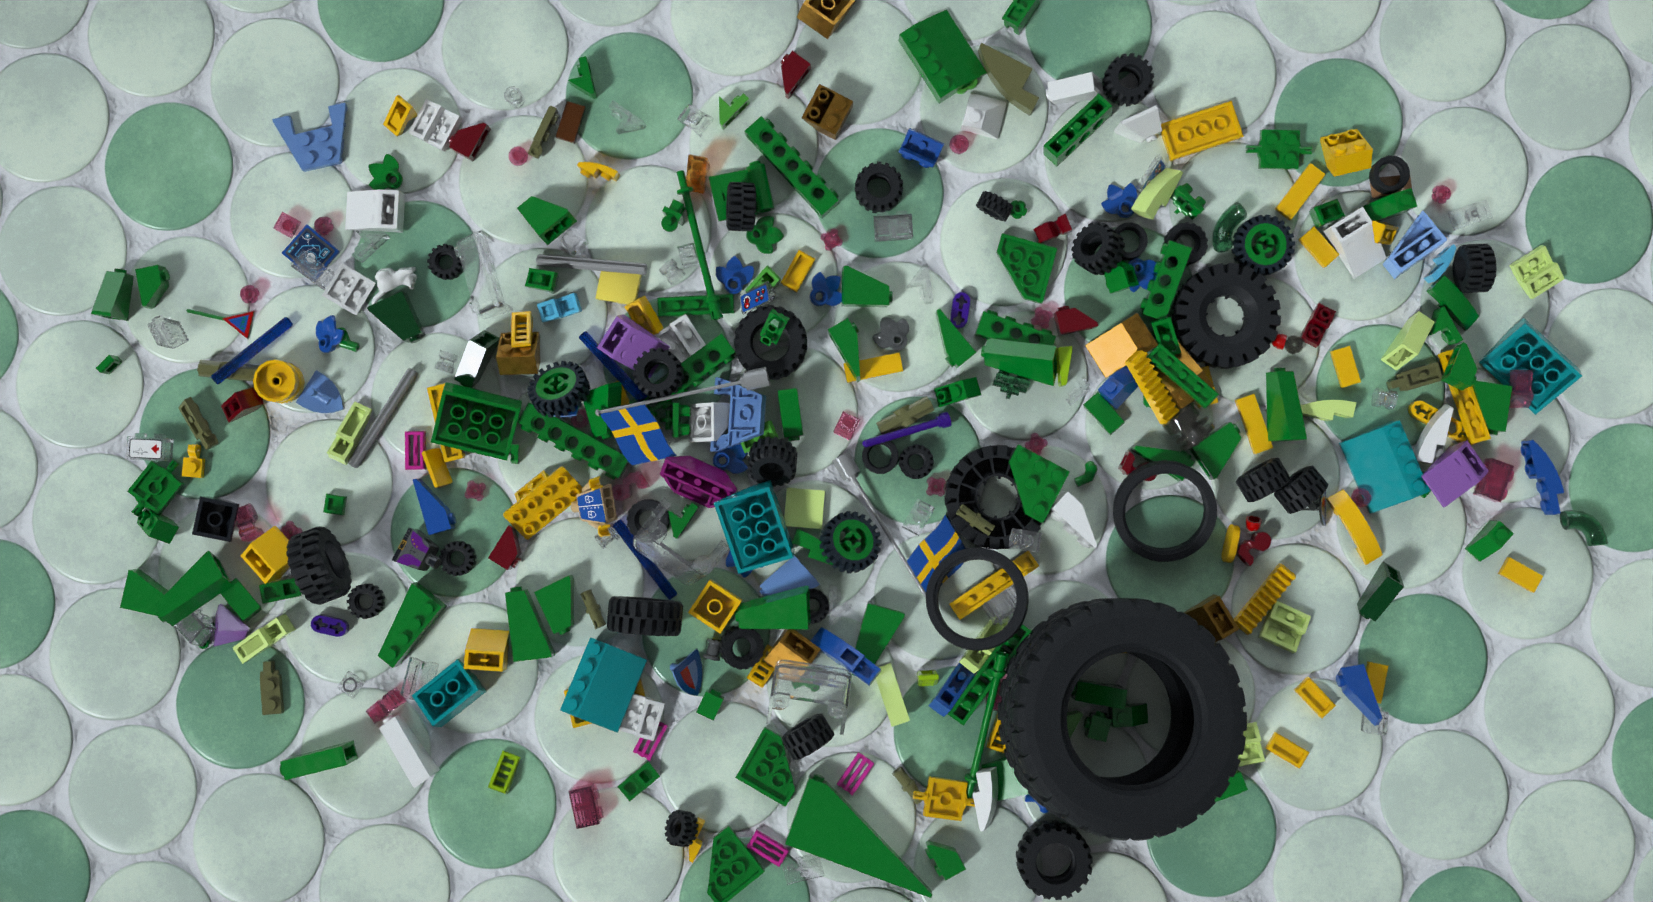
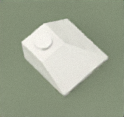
M970 93L961 130L998 139L1007 102Z
M1157 105L1121 121L1115 128V133L1139 143L1144 141L1150 143L1158 139L1162 128Z
M709 402L689 404L691 406V417H689L691 434H689V442L717 441L729 426L730 403Z

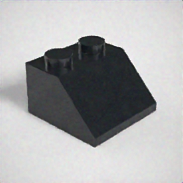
M200 496L192 535L231 542L239 504L220 498Z

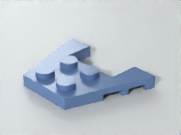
M346 103L328 106L332 122L331 126L295 134L292 117L289 115L272 119L302 171L307 172L342 164L344 127H346L345 115L348 108Z
M715 377V386L730 383V381ZM740 385L714 390L715 395H731L728 434H722L717 441H711V452H719L764 434L766 395L753 390L747 391L745 387L742 388Z

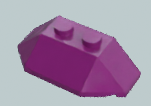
M692 456L666 457L660 475L674 493L707 508H714V502L736 493L737 490L725 471Z

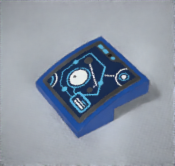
M306 224L284 249L282 254L316 280L340 251Z

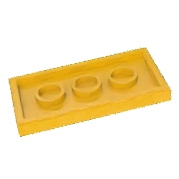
M1232 101L1161 124V136L1170 161L1244 137Z

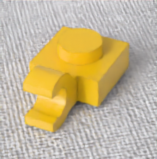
M188 444L187 451L189 457H183L182 476L204 478L205 459L200 458L201 445Z

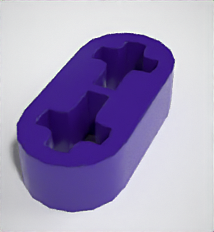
M964 292L957 293L952 301L950 321L957 329L963 328L968 321L970 297ZM960 296L964 297L963 299L967 301V303L962 305V309H959V302H956V299H959ZM958 312H961V319L964 320L960 325H956V321H953V318L958 316Z
M318 615L311 620V628L317 633L340 637L346 635L349 631V624L344 619ZM322 619V622L328 624V626L319 628L317 621ZM341 623V627L344 629L338 633V629L332 628V625L335 626Z

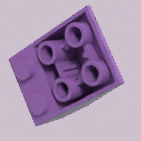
M623 314L616 316L597 348L612 359L635 370L633 368L634 363H638L636 359L638 356L641 358L644 351L648 353L651 348L655 350L657 348L669 350L670 346ZM659 364L651 368L649 378L652 377Z
M1468 440L1448 447L1421 477L1444 508L1479 483L1489 470Z

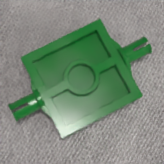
M1262 129L1260 130L1258 145H1246V153H1257L1259 159L1258 169L1297 170L1299 168L1300 154H1312V151H1305L1312 150V146H1301L1300 130Z
M172 459L166 468L161 467L155 461H151L127 492L134 496L138 502L131 511L134 515L139 516L144 508H149L156 514L161 515L184 486V483L173 474L174 470L180 465L177 461Z

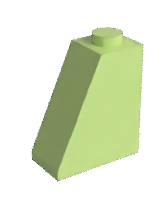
M1420 311L1415 313L1406 321L1381 360L1396 371L1419 354L1434 321Z

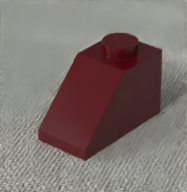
M793 50L781 60L783 84L787 99L791 97L811 70V64Z
M480 123L460 129L451 136L449 148L473 162L491 128L486 123Z
M1069 306L1059 307L1058 311L1053 314L1058 336L1094 329L1099 326L1097 321L1076 308L1070 309Z
M252 387L235 392L221 407L230 423L258 410L264 403L263 398Z
M508 525L488 559L506 570H511L512 567L515 569L521 560L519 558L521 549L516 529L512 525Z

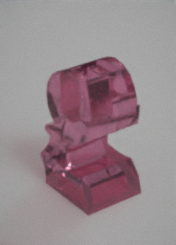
M641 471L630 472L623 479V484H617L612 488L615 500L629 499L632 496L633 483H636L637 487L641 489L650 487Z
M251 503L239 507L236 518L239 536L244 542L254 541L264 534L262 528L255 526L258 520L256 510Z
M396 687L368 708L366 713L376 724L391 714V710L400 707L407 701Z

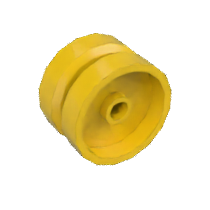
M270 360L261 364L255 371L253 378L254 389L261 398L266 401L282 404L296 400L303 392L305 384L304 376L298 367L292 363L279 360Z

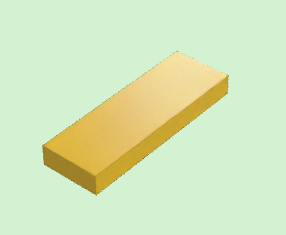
M1309 163L1276 206L1275 210L1290 221L1326 174L1312 163Z
M900 352L859 360L860 380L903 372ZM844 363L847 383L856 381L848 366Z
M1255 394L1235 400L1253 454L1272 449L1273 445L1271 441H1268V431Z

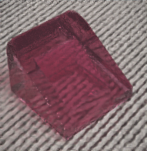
M843 411L833 432L851 440L860 419Z

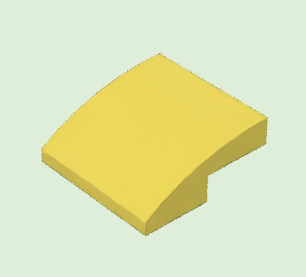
M601 271L595 299L628 305L638 297L642 275Z

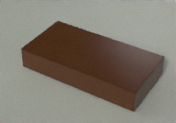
M569 101L566 102L556 134L557 139L575 144L586 110L585 106Z

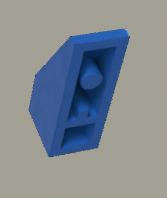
M1124 366L1112 374L1098 391L1111 406L1118 409L1138 385L1128 367Z
M413 479L428 535L454 529V524H456L454 513H451L450 509L422 479Z
M958 663L928 706L945 717L951 711L975 673H972L961 663Z
M1364 664L1341 668L1336 675L1337 685L1341 687L1345 696L1374 726L1379 725L1383 718Z

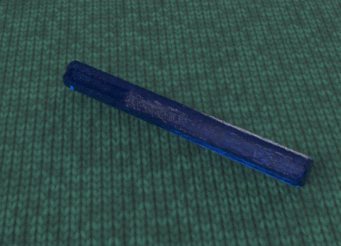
M284 317L212 374L211 379L216 384L223 382L293 325L291 320Z
M584 331L579 336V339L638 402L645 400L646 395L611 357L597 348L599 344L587 331Z
M620 519L615 522L613 528L669 600L674 598L678 594L639 541L630 533L623 520Z

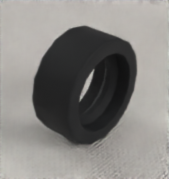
M1388 155L1381 158L1371 167L1369 172V181L1372 187L1382 194H1392L1399 191L1408 183L1410 178L1408 164L1398 156ZM1391 164L1398 169L1400 180L1396 185L1388 186L1380 180L1379 170L1383 165Z
M1128 222L1119 225L1115 231L1119 234L1125 230L1134 231L1138 235L1140 243L1135 251L1125 252L1121 256L1123 260H1131L1140 256L1148 243L1145 230L1139 224Z
M891 441L877 444L886 446L891 452V460L884 467H876L869 460V452L876 445L864 447L862 461L870 472L885 474L896 466L898 450Z

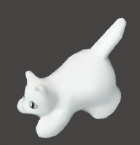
M404 267L398 271H394L391 268L379 270L375 275L379 292L373 297L371 304L377 303L387 292L400 285H406L413 289L417 279V275L414 274L416 267Z

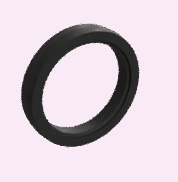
M1159 460L1136 468L1122 481L1114 498L1113 519L1118 535L1133 552L1149 560L1171 562L1194 554L1207 542L1216 524L1217 504L1211 486L1198 471L1180 462ZM1158 474H1175L1191 481L1200 491L1204 505L1203 518L1197 531L1187 541L1169 548H1156L1139 541L1130 532L1125 517L1126 504L1135 487L1145 479Z
M967 548L946 557L933 571L926 590L927 612L937 632L951 644L973 651L992 649L1011 639L1023 624L1029 604L1027 584L1019 568L1005 555L987 548ZM970 560H985L1000 566L1008 573L1016 590V607L1011 620L1001 631L986 638H967L954 632L944 621L939 609L938 596L944 578L954 567Z

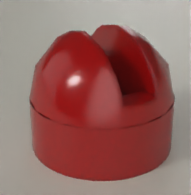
M1277 334L1275 341H1272V345L1277 349L1283 350L1287 335Z
M1247 516L1246 528L1251 532L1253 530L1258 531L1261 527L1262 519L1257 516Z

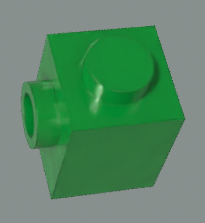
M713 688L711 690L707 689L696 713L714 721L725 698L721 696L722 692Z
M1096 711V713L1090 712L1089 717L1086 716L1084 721V728H1086L1084 735L1087 738L1106 742L1112 719L1107 717V713Z

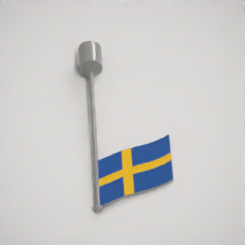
M766 367L743 372V376H740L739 381L604 410L597 409L595 414L601 416L610 428L622 454L631 465L674 457L677 454L667 443L657 420L646 404L739 384L742 385V388L746 387L747 391L770 386L769 375Z
M847 451L835 458L832 462L843 480L848 479L849 482L853 480L926 598L927 585L936 567L949 555L966 549L948 518L944 515L939 525L918 544L906 560L857 481L856 477L859 476L857 472L860 469L850 453ZM961 563V564H959L958 566L954 567V568L946 575V577L944 578L942 584H943L949 577H951V576L962 566L963 563Z

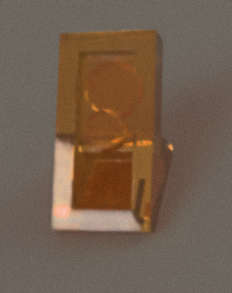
M689 154L686 175L688 187H693L692 192L704 194L706 191L707 173L710 169L709 160L706 157Z

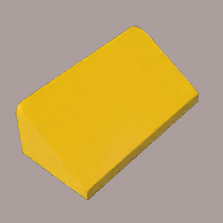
M1373 220L1372 226L1375 243L1391 245L1398 227L1386 222Z
M645 295L625 306L631 319L651 334H658L663 329L662 323Z
M435 448L423 451L422 456L434 487L441 488L452 484L453 481L444 462L441 449Z

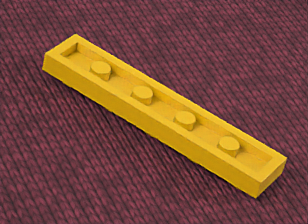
M1453 350L1438 354L1444 372ZM1449 385L1470 445L1491 439L1473 387L1460 390Z
M1029 550L1012 560L1021 571L1023 577L1039 567ZM1000 568L950 602L949 605L958 619L961 620L1013 585V581L1003 568Z

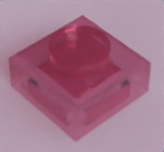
M282 212L273 229L293 238L301 222Z

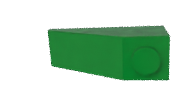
M939 308L935 314L944 353L947 356L945 360L951 367L955 366L958 368L971 358L976 351Z
M847 318L829 328L828 334L855 380L859 382L860 366L857 334L859 330L854 322L851 323Z
M1132 446L1131 448L1132 451L1149 462L1170 460L1183 463L1189 467H1192L1195 463L1191 459L1192 456L1183 450L1180 452L1144 446ZM1168 474L1177 481H1183L1184 477Z

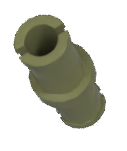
M964 504L956 512V515L968 521L971 527L975 526L987 536L990 535V530L993 531L995 525L982 518L980 513L973 512Z
M592 590L581 593L580 596L587 608L585 611L590 615L594 628L598 629L606 625L600 612V604L597 605Z
M902 766L892 773L902 785V790L907 792L912 799L914 791L921 792L915 785L916 781L908 776ZM913 799L915 804H919L923 801L919 799Z

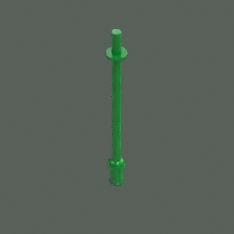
M684 170L677 172L681 188L677 190V194L683 196L708 295L705 303L708 304L711 320H718L723 318L719 304L721 300L714 292L690 197L693 187H688Z
M996 652L994 665L990 670L993 678L970 773L965 774L964 777L968 781L967 798L973 797L975 784L978 783L976 773L979 771L1000 679L1006 674L1005 666L1008 654L1005 652Z

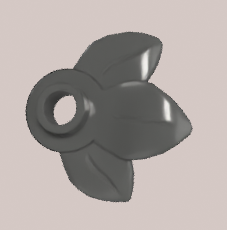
M882 318L880 322L881 332L872 336L874 342L882 348L891 347L895 351L904 349L907 345L906 335L909 332L907 321L902 318L896 323L891 318ZM896 338L901 339L899 343L894 342Z

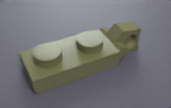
M553 106L548 107L533 138L528 155L539 159L543 154L542 144L543 142L547 143L551 135L549 130L552 125H556L559 119L557 108Z
M1435 362L1400 372L1395 375L1396 380L1386 382L1388 390L1399 387L1400 391H1408L1441 381L1442 373L1439 363Z
M191 397L186 398L180 404L179 410L195 438L201 440L206 450L217 446L219 442L216 435L212 434L207 420L202 417L198 405Z
M275 660L263 662V671L260 672L262 715L284 713L282 674L279 673V670H275Z

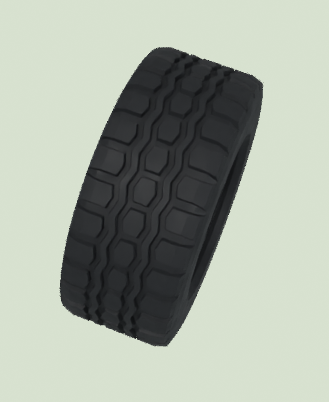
M1102 598L1078 602L1070 605L1067 609H1061L1048 617L1047 621L1040 622L1031 630L1029 638L1025 637L1016 649V657H1011L1007 665V677L1002 679L999 696L1002 699L998 703L997 711L998 720H1001L999 735L1001 743L1006 746L1004 753L1010 767L1014 768V775L1024 788H1027L1028 794L1036 802L1044 806L1046 810L1068 823L1100 837L1106 836L1109 839L1123 841L1128 839L1140 841L1151 839L1154 835L1156 837L1166 836L1175 832L1177 827L1182 829L1198 819L1197 815L1205 814L1216 803V797L1220 798L1230 785L1229 778L1234 777L1239 767L1240 760L1238 757L1243 755L1246 737L1243 736V731L1247 730V712H1243V707L1246 706L1243 688L1238 685L1240 682L1234 665L1229 663L1230 658L1220 643H1215V637L1203 625H1198L1197 621L1186 613L1177 612L1174 607L1160 602L1154 603L1151 600L1138 598ZM1126 652L1147 663L1163 682L1171 709L1169 732L1158 754L1140 770L1120 777H1100L1085 766L1073 748L1067 727L1068 704L1076 683L1086 670L1105 657Z

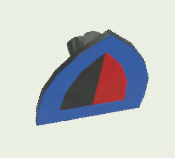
M1326 491L1320 496L1319 503H1312L1302 509L1319 511L1322 526H1326Z

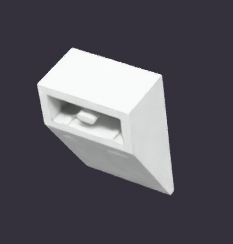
M399 190L347 192L345 230L403 233L405 194Z
M1363 207L1355 210L1323 231L1353 279L1387 259L1382 245L1375 243L1372 220Z
M1068 491L1061 492L1055 499L1049 516L1056 522L1061 521L1064 524L1063 528L1070 535H1076L1078 537L1077 541L1083 547L1096 548L1097 544L1083 505Z

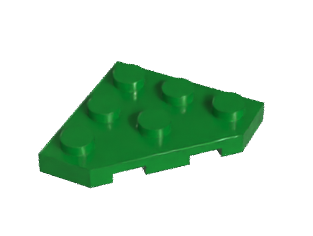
M1002 233L996 252L1022 298L1042 304L1057 248Z
M1018 444L1009 460L1016 488L1025 515L1043 523L1070 471Z
M764 727L735 778L786 807L795 791V786L784 744L781 740L782 736Z
M730 825L713 838L707 894L714 902H728L765 872V869Z

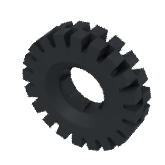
M1220 263L1199 271L1189 278L1186 284L1182 285L1177 293L1179 294L1178 297L1174 299L1172 309L1175 310L1174 314L1171 315L1172 324H1175L1176 327L1175 334L1177 340L1180 339L1184 349L1192 354V358L1198 363L1204 362L1206 363L1205 366L1212 368L1221 367V369H1229L1258 359L1261 354H1264L1271 347L1269 344L1275 341L1278 334L1276 327L1280 326L1281 316L1277 313V310L1281 309L1279 300L1274 299L1273 295L1276 292L1273 286L1266 285L1267 279L1261 273L1256 275L1253 273L1254 269L1246 265L1239 267L1238 263H1228L1226 265ZM1217 297L1231 298L1242 308L1244 315L1242 318L1244 320L1240 330L1235 331L1236 334L1234 336L1218 335L1207 323V308L1210 303L1215 302L1214 299Z
M990 445L972 451L959 460V463L954 466L946 482L944 501L949 520L959 534L980 547L996 550L1014 548L1030 540L1029 538L1032 535H1036L1041 529L1042 523L1025 515L1018 491V498H1015L1017 500L1016 507L1012 512L1009 511V515L1002 518H997V515L994 518L986 515L983 512L984 508L980 509L977 501V496L980 497L978 490L981 484H986L985 480L990 477L998 476V479L1004 477L1012 482L1011 486L1014 485L1016 488L1014 476L1009 465V460L1015 447ZM962 504L973 512L980 513L982 518L995 525L993 531L990 530L989 536L975 526L971 527L968 521L956 515L957 510L960 509Z

